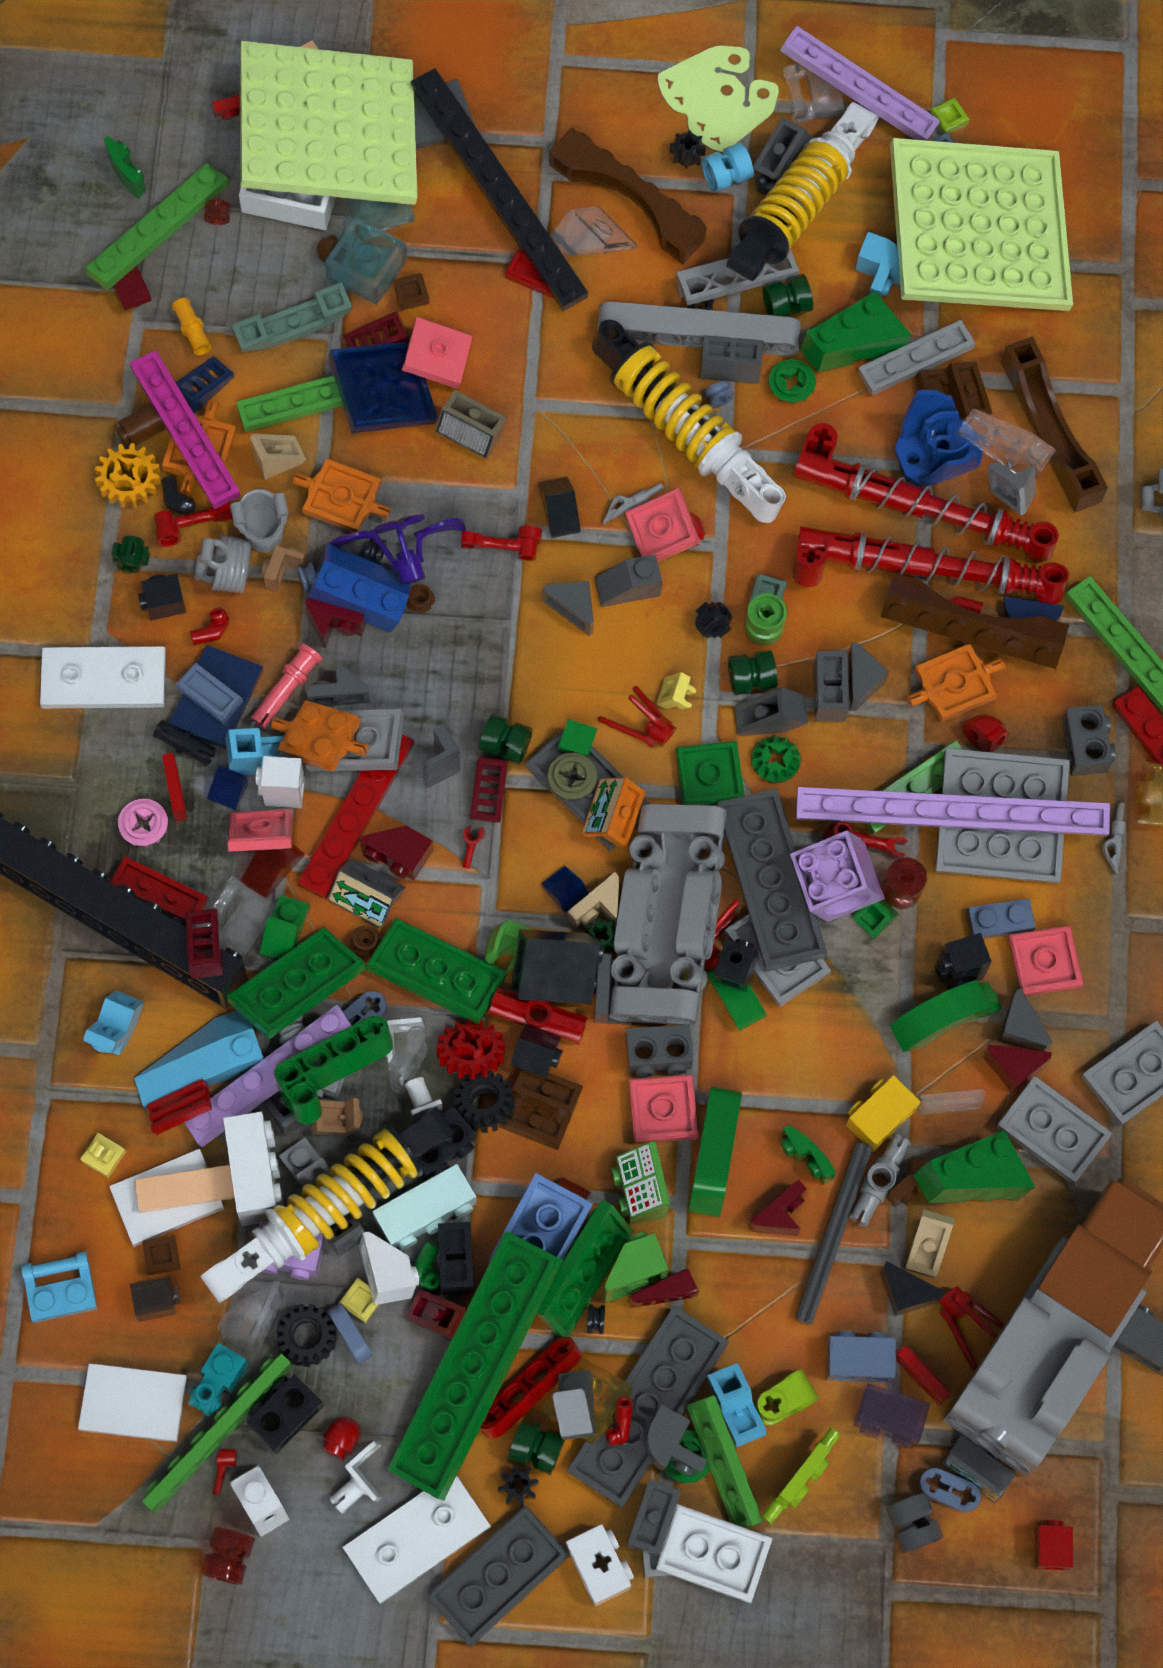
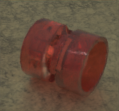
M902 857L895 860L889 866L882 885V893L886 902L898 909H908L914 906L920 900L927 881V872L924 866L918 860L910 857Z
M214 1527L208 1544L212 1552L205 1555L200 1573L223 1582L242 1585L247 1569L244 1559L251 1556L255 1538L234 1530Z

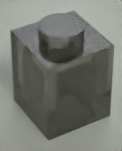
M169 1276L130 1284L135 1317L138 1322L177 1314L176 1305L181 1304L178 1284L172 1285Z

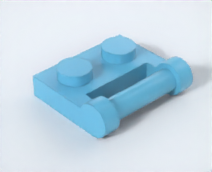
M87 1251L78 1252L74 1257L38 1265H32V1263L21 1265L31 1321L33 1323L98 1309ZM75 1269L80 1271V1278L39 1287L36 1285L35 1278Z

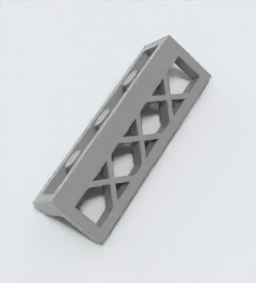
M790 249L787 257L782 262L777 264L766 263L757 278L752 282L727 268L726 264L729 259L727 258L678 271L676 273V290L679 297L684 296L686 304L691 305L763 286L766 283L782 281L799 275V269ZM696 290H704V291L699 292V293L691 294L692 292H694V291H696Z

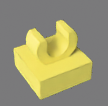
M682 672L665 677L656 705L664 709L677 707L685 710L691 708L692 704L684 699L685 694L692 695L696 693V689L689 685L691 677Z
M97 1133L80 1160L83 1164L109 1179L125 1155L126 1150Z

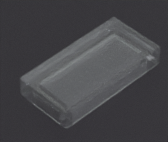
M984 1089L920 1095L919 1100L921 1103L918 1107V1114L980 1109L985 1102Z

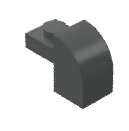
M662 1404L647 1429L645 1437L647 1454L652 1463L661 1471L665 1469L670 1460L675 1463L673 1468L688 1477H691L692 1473L698 1476L702 1472L707 1460L678 1444L691 1420Z

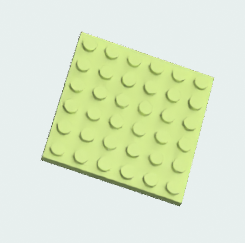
M241 41L240 187L416 205L417 170L414 89L411 86V81L413 80V60Z
M900 138L892 139L890 153L902 300L1070 311L1073 307L1059 151Z

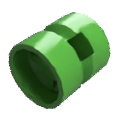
M762 593L750 601L745 620V632L752 642L768 646L781 638L784 631L787 608L779 596L772 593Z

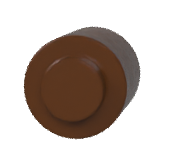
M148 404L119 420L118 424L120 427L116 429V432L124 445L134 443L137 446L165 429L153 406Z

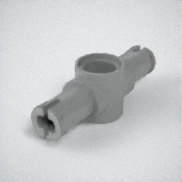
M898 1134L892 1135V1139L882 1157H878L874 1165L869 1169L864 1184L860 1189L861 1196L849 1215V1219L856 1223L858 1217L862 1214L863 1216L858 1224L860 1226H868L878 1204H882L892 1190L896 1177L900 1172L899 1165L911 1146V1142L904 1138L901 1146L898 1147L897 1145L902 1137ZM875 1174L884 1175L888 1180V1185L885 1187L877 1186L874 1184L872 1176Z

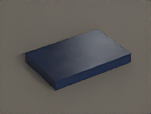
M206 645L198 664L242 697L243 703L222 724L183 694L169 724L184 733L186 731L193 733L195 738L226 749V734L229 729H236L260 679L263 666Z

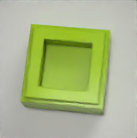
M955 97L930 109V114L940 120L937 127L942 134L946 132L950 134L969 124V117Z

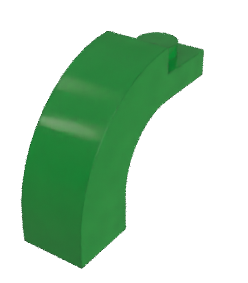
M975 980L927 1000L896 1019L889 1026L904 1053L923 1048L947 1031L966 1022L995 1015L1003 1008L989 982L979 983L978 980Z

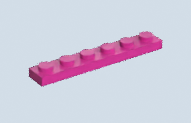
M154 350L130 362L131 370L213 509L215 510L240 497L241 494L237 485L157 351Z

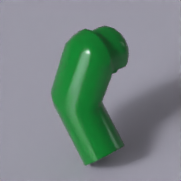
M428 1242L424 1243L414 1266L418 1271L419 1286L426 1291H432L440 1286V1277L433 1266L439 1248Z

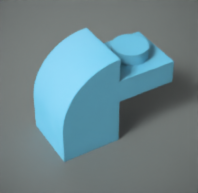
M870 232L866 235L855 269L875 277L869 295L876 292L880 298L882 296L888 297L892 284H900L897 245L887 238Z
M259 728L229 729L225 737L229 769L236 774L255 775L257 766H263L264 756L282 757L277 749L284 736L260 737Z
M115 990L105 998L98 1021L86 1030L83 1041L92 1044V1047L99 1052H110L120 1055L136 1028L145 1002Z
M733 1364L707 1375L711 1394L715 1395L717 1403L722 1409L725 1424L736 1448L766 1436V1428L754 1406L751 1389L739 1364Z

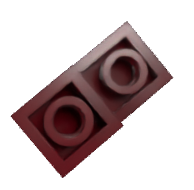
M137 266L113 285L114 294L124 311L152 301Z

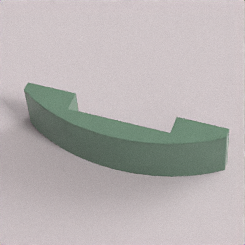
M340 282L314 292L316 298L263 319L258 314L232 324L242 352L267 349L300 339L346 315L353 308L343 283Z

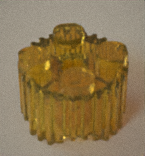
M1145 762L1142 770L1146 771L1145 778L1136 784L1134 800L1135 804H1139L1141 807V815H1136V823L1163 826V764Z

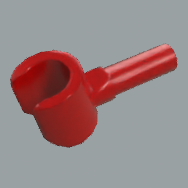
M472 824L463 833V837L467 842L463 868L470 869L476 843L485 836V830L481 827L478 832V838H473L470 834Z
M222 1449L217 1454L218 1468L212 1491L213 1494L220 1495L226 1467H236V1449Z

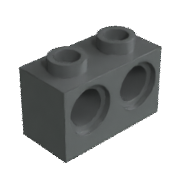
M817 651L814 661L815 721H846L849 710L848 651Z
M1103 705L1066 708L1062 717L1068 760H1070L1071 776L1107 773L1112 762L1116 760L1114 744H1109L1108 733L1111 732V721L1109 715L1104 714ZM1081 722L1091 723L1094 726V730L1083 728ZM1085 751H1095L1099 758L1092 759L1087 756Z
M690 1025L626 1029L628 1074L636 1073L637 1077H650L655 1075V1072L668 1071L669 1075H680L686 1073L688 1069H692L693 1053ZM677 1045L683 1049L684 1053L679 1057H673L668 1054L666 1049L669 1046ZM644 1047L651 1051L652 1056L648 1059H640L636 1056L635 1051L638 1048Z

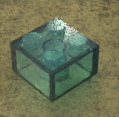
M355 217L325 261L327 279L335 284L342 282L345 289L378 305L407 261L406 243Z

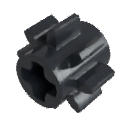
M691 130L682 135L677 133L675 143H670V153L674 154L673 163H679L685 169L694 164L699 166L700 156H705L706 146L701 145L702 136L697 137L691 133Z
M712 601L709 604L704 602L695 610L698 614L695 626L704 637H713L715 639L718 636L722 638L731 630L728 624L731 623L732 614L723 603H714Z
M514 1464L513 1473L510 1475L501 1473V1478L506 1481V1485L498 1487V1492H507V1505L512 1500L519 1501V1505L522 1508L525 1498L529 1497L535 1500L536 1495L531 1491V1487L537 1486L539 1480H530V1467L521 1472L518 1471L516 1464ZM520 1478V1482L523 1484L527 1483V1486L523 1487V1493L517 1494L515 1489L509 1488L514 1484V1479Z

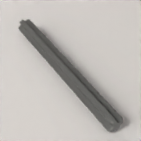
M858 1142L855 1145L796 1315V1320L801 1323L811 1325L814 1320L872 1152V1147L867 1144Z

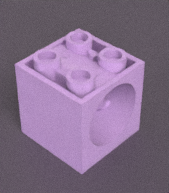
M848 830L790 854L810 912L827 922L885 899L865 842Z

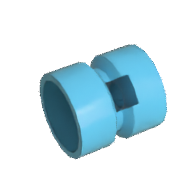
M740 142L723 149V154L717 151L701 158L703 174L709 187L715 193L731 187L732 181L738 184L754 177L751 158L744 145Z

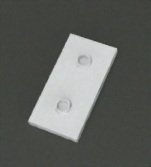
M165 647L42 648L40 706L42 709L165 707L166 649Z
M456 1476L444 1501L423 1491L349 1542L343 1549L379 1604H382L491 1528V1526Z

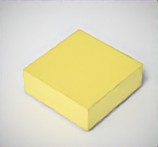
M359 1278L355 1280L339 1302L342 1303L347 1312L364 1324L367 1323L380 1305L373 1304L369 1285Z

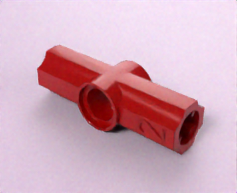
M497 988L489 1010V1015L521 1026L526 1024L560 1036L562 1040L579 1045L588 1020V1017L552 1006L548 1001L519 1000L513 992ZM534 1011H542L547 1017L543 1021L536 1022L530 1018V1014Z

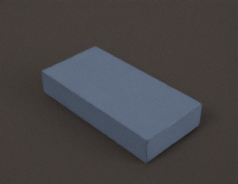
M196 662L176 684V688L222 724L243 703L242 697Z

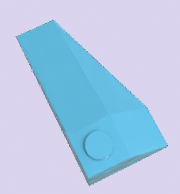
M234 1011L214 1018L136 1076L134 1080L143 1107L146 1109L147 1104L200 1079H203L209 1087L241 1076L261 1062L263 1056L252 1024L238 1011Z

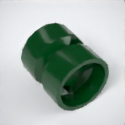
M804 274L789 277L784 284L778 280L762 286L764 304L768 315L789 317L791 312L795 315H800L813 310L812 292Z
M772 650L755 652L752 658H749L746 654L728 657L729 678L734 695L751 693L753 687H756L759 691L777 689V670Z
M492 713L484 727L478 750L493 756L501 753L504 760L520 765L529 747L533 728L518 722L511 725L508 718Z
M523 1418L507 1458L523 1465L531 1462L533 1469L551 1476L565 1440L561 1438L560 1432L550 1428L544 1432L541 1430L540 1424Z

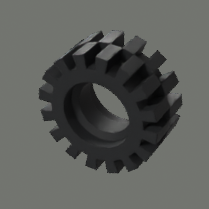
M491 1070L487 1071L488 1077H483L478 1073V1077H475V1080H471L470 1075H467L468 1082L466 1083L464 1080H461L459 1083L460 1089L456 1088L455 1091L457 1111L475 1132H477L478 1127H481L482 1133H488L487 1127L491 1126L493 1132L497 1131V1124L500 1123L504 1127L507 1124L506 1117L511 1119L513 1116L512 1110H515L514 1097L508 1080H504L503 1075L499 1073L494 1077V1073ZM493 1094L496 1096V1103L487 1109H477L473 1106V1101L480 1095Z
M300 1304L297 1305L298 1308L296 1309L290 1308L287 1310L288 1314L280 1318L276 1337L281 1352L288 1360L293 1361V1364L298 1366L303 1364L304 1367H310V1364L315 1363L318 1365L321 1363V1360L327 1359L330 1356L329 1353L335 1348L337 1334L333 1320L323 1308H316L313 1304H309V1306ZM310 1323L319 1330V1339L311 1347H301L294 1340V1332L301 1324Z

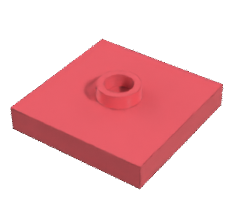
M416 317L402 370L458 389L461 384L472 335Z
M676 488L625 511L640 557L656 554L657 562H660L701 543L680 488Z
M292 810L231 812L229 814L228 852L292 847Z
M1070 925L1008 936L1018 988L1022 989L1025 996L1083 987L1084 984Z
M693 1075L629 1079L634 1144L652 1141L668 1142L698 1139Z

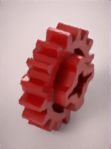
M468 1019L466 1025H461V1023L456 1021L454 1022V1029L445 1027L444 1035H438L436 1055L439 1058L440 1067L447 1066L448 1074L457 1071L459 1079H462L465 1074H469L471 1080H475L478 1073L483 1077H488V1069L496 1072L498 1070V1063H504L505 1041H503L502 1032H495V1025L493 1024L484 1027V1020H481L479 1025L472 1024V1021Z

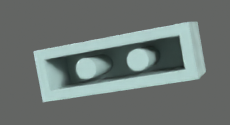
M458 1164L375 1209L372 1213L387 1243L403 1251L413 1246L417 1242L416 1238L426 1232L429 1235L438 1232V1223H444L454 1216L460 1219L474 1210L473 1206L477 1202L476 1195Z

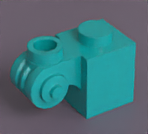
M218 1343L201 1370L203 1379L196 1387L193 1386L190 1391L191 1395L188 1405L196 1407L198 1411H203V1414L206 1416H210L222 1405L220 1395L224 1390L230 1394L234 1392L249 1368L247 1360Z

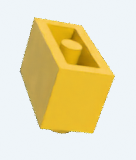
M894 1075L887 1082L882 1078L870 1090L872 1096L865 1103L859 1100L847 1113L850 1117L846 1126L864 1144L871 1146L872 1152L915 1113L921 1103Z

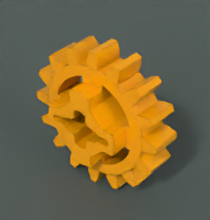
M131 443L129 449H124V446L119 444V451L114 452L111 448L107 449L108 458L100 456L101 466L95 467V473L98 476L95 478L97 487H101L99 489L101 496H108L110 504L113 505L119 500L121 508H125L127 502H131L135 508L137 507V500L141 499L147 503V494L155 495L157 493L154 485L161 484L160 475H158L161 473L159 464H155L154 454L147 456V450L144 446L139 451H136L134 443ZM148 472L147 478L145 482L142 484V479L146 477V473Z

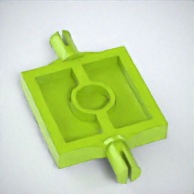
M831 1427L819 1443L816 1442L814 1451L777 1498L773 1497V1502L761 1515V1518L768 1524L772 1525L782 1511L785 1512L789 1505L796 1508L810 1490L806 1483L810 1479L816 1483L830 1464L826 1457L830 1453L832 1446L841 1437L836 1430Z

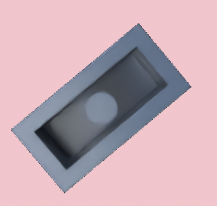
M837 1331L835 1336L829 1337L827 1341V1381L892 1383L896 1378V1338H887V1333L871 1332L868 1333V1337H855V1332Z

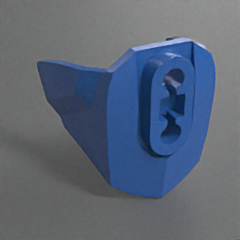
M918 390L903 417L901 433L894 452L899 461L900 469L907 480L917 486H929L978 468L982 459V444L976 432L964 420L960 419L952 396L945 395L937 390ZM908 460H914L915 462L919 460L917 464H910Z

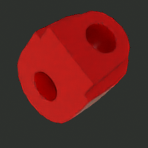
M976 715L963 724V732L966 738L981 752L993 753L1006 741L1009 732L1005 730L1006 725L991 715Z
M350 1417L335 1419L322 1437L324 1441L322 1450L345 1462L347 1456H352L360 1442L362 1435L359 1424Z

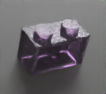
M867 1383L862 1392L853 1426L860 1428L859 1433L878 1438L880 1434L892 1438L891 1443L894 1445L910 1448V1445L916 1446L920 1442L931 1403Z

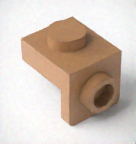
M275 546L271 559L265 560L261 571V577H264L267 590L278 592L287 566L295 569L298 566L306 567L305 555L299 549L292 546H285V548Z
M350 1098L345 1102L320 1100L322 1115L316 1122L311 1123L312 1134L348 1136L360 1129L363 1112L359 1108V1098Z

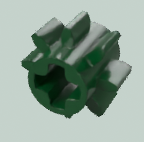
M136 536L122 537L121 544L114 542L111 556L113 557V562H118V569L124 572L136 573L139 572L140 565L148 566L150 552H148L149 547L144 546L145 542L143 539Z
M598 917L596 924L593 926L585 924L584 930L586 933L597 937L606 935V941L604 939L599 940L603 946V954L609 950L615 952L614 942H612L615 939V932L612 931L613 921L606 924L601 922Z

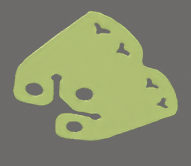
M715 46L658 74L659 88L667 103L673 110L687 115L689 129L697 137L702 136L703 144L719 152H723V149L737 143L765 121L774 111L779 93L776 83L761 79L754 80L749 88L748 101L750 105L745 107L743 105L745 101V87L736 76L715 72L716 67L736 73L745 72L749 68L750 54L747 49L742 47ZM732 54L740 56V63L737 65L730 64L728 61L729 56ZM666 79L673 82L670 89L668 88V82H666ZM730 85L733 88V93L725 96L721 93V87ZM765 88L769 91V97L761 99L757 96V91ZM674 97H683V105ZM697 122L701 124H706L704 126V131L701 130V126H699ZM719 137L720 144H718L717 141L711 140L710 138Z

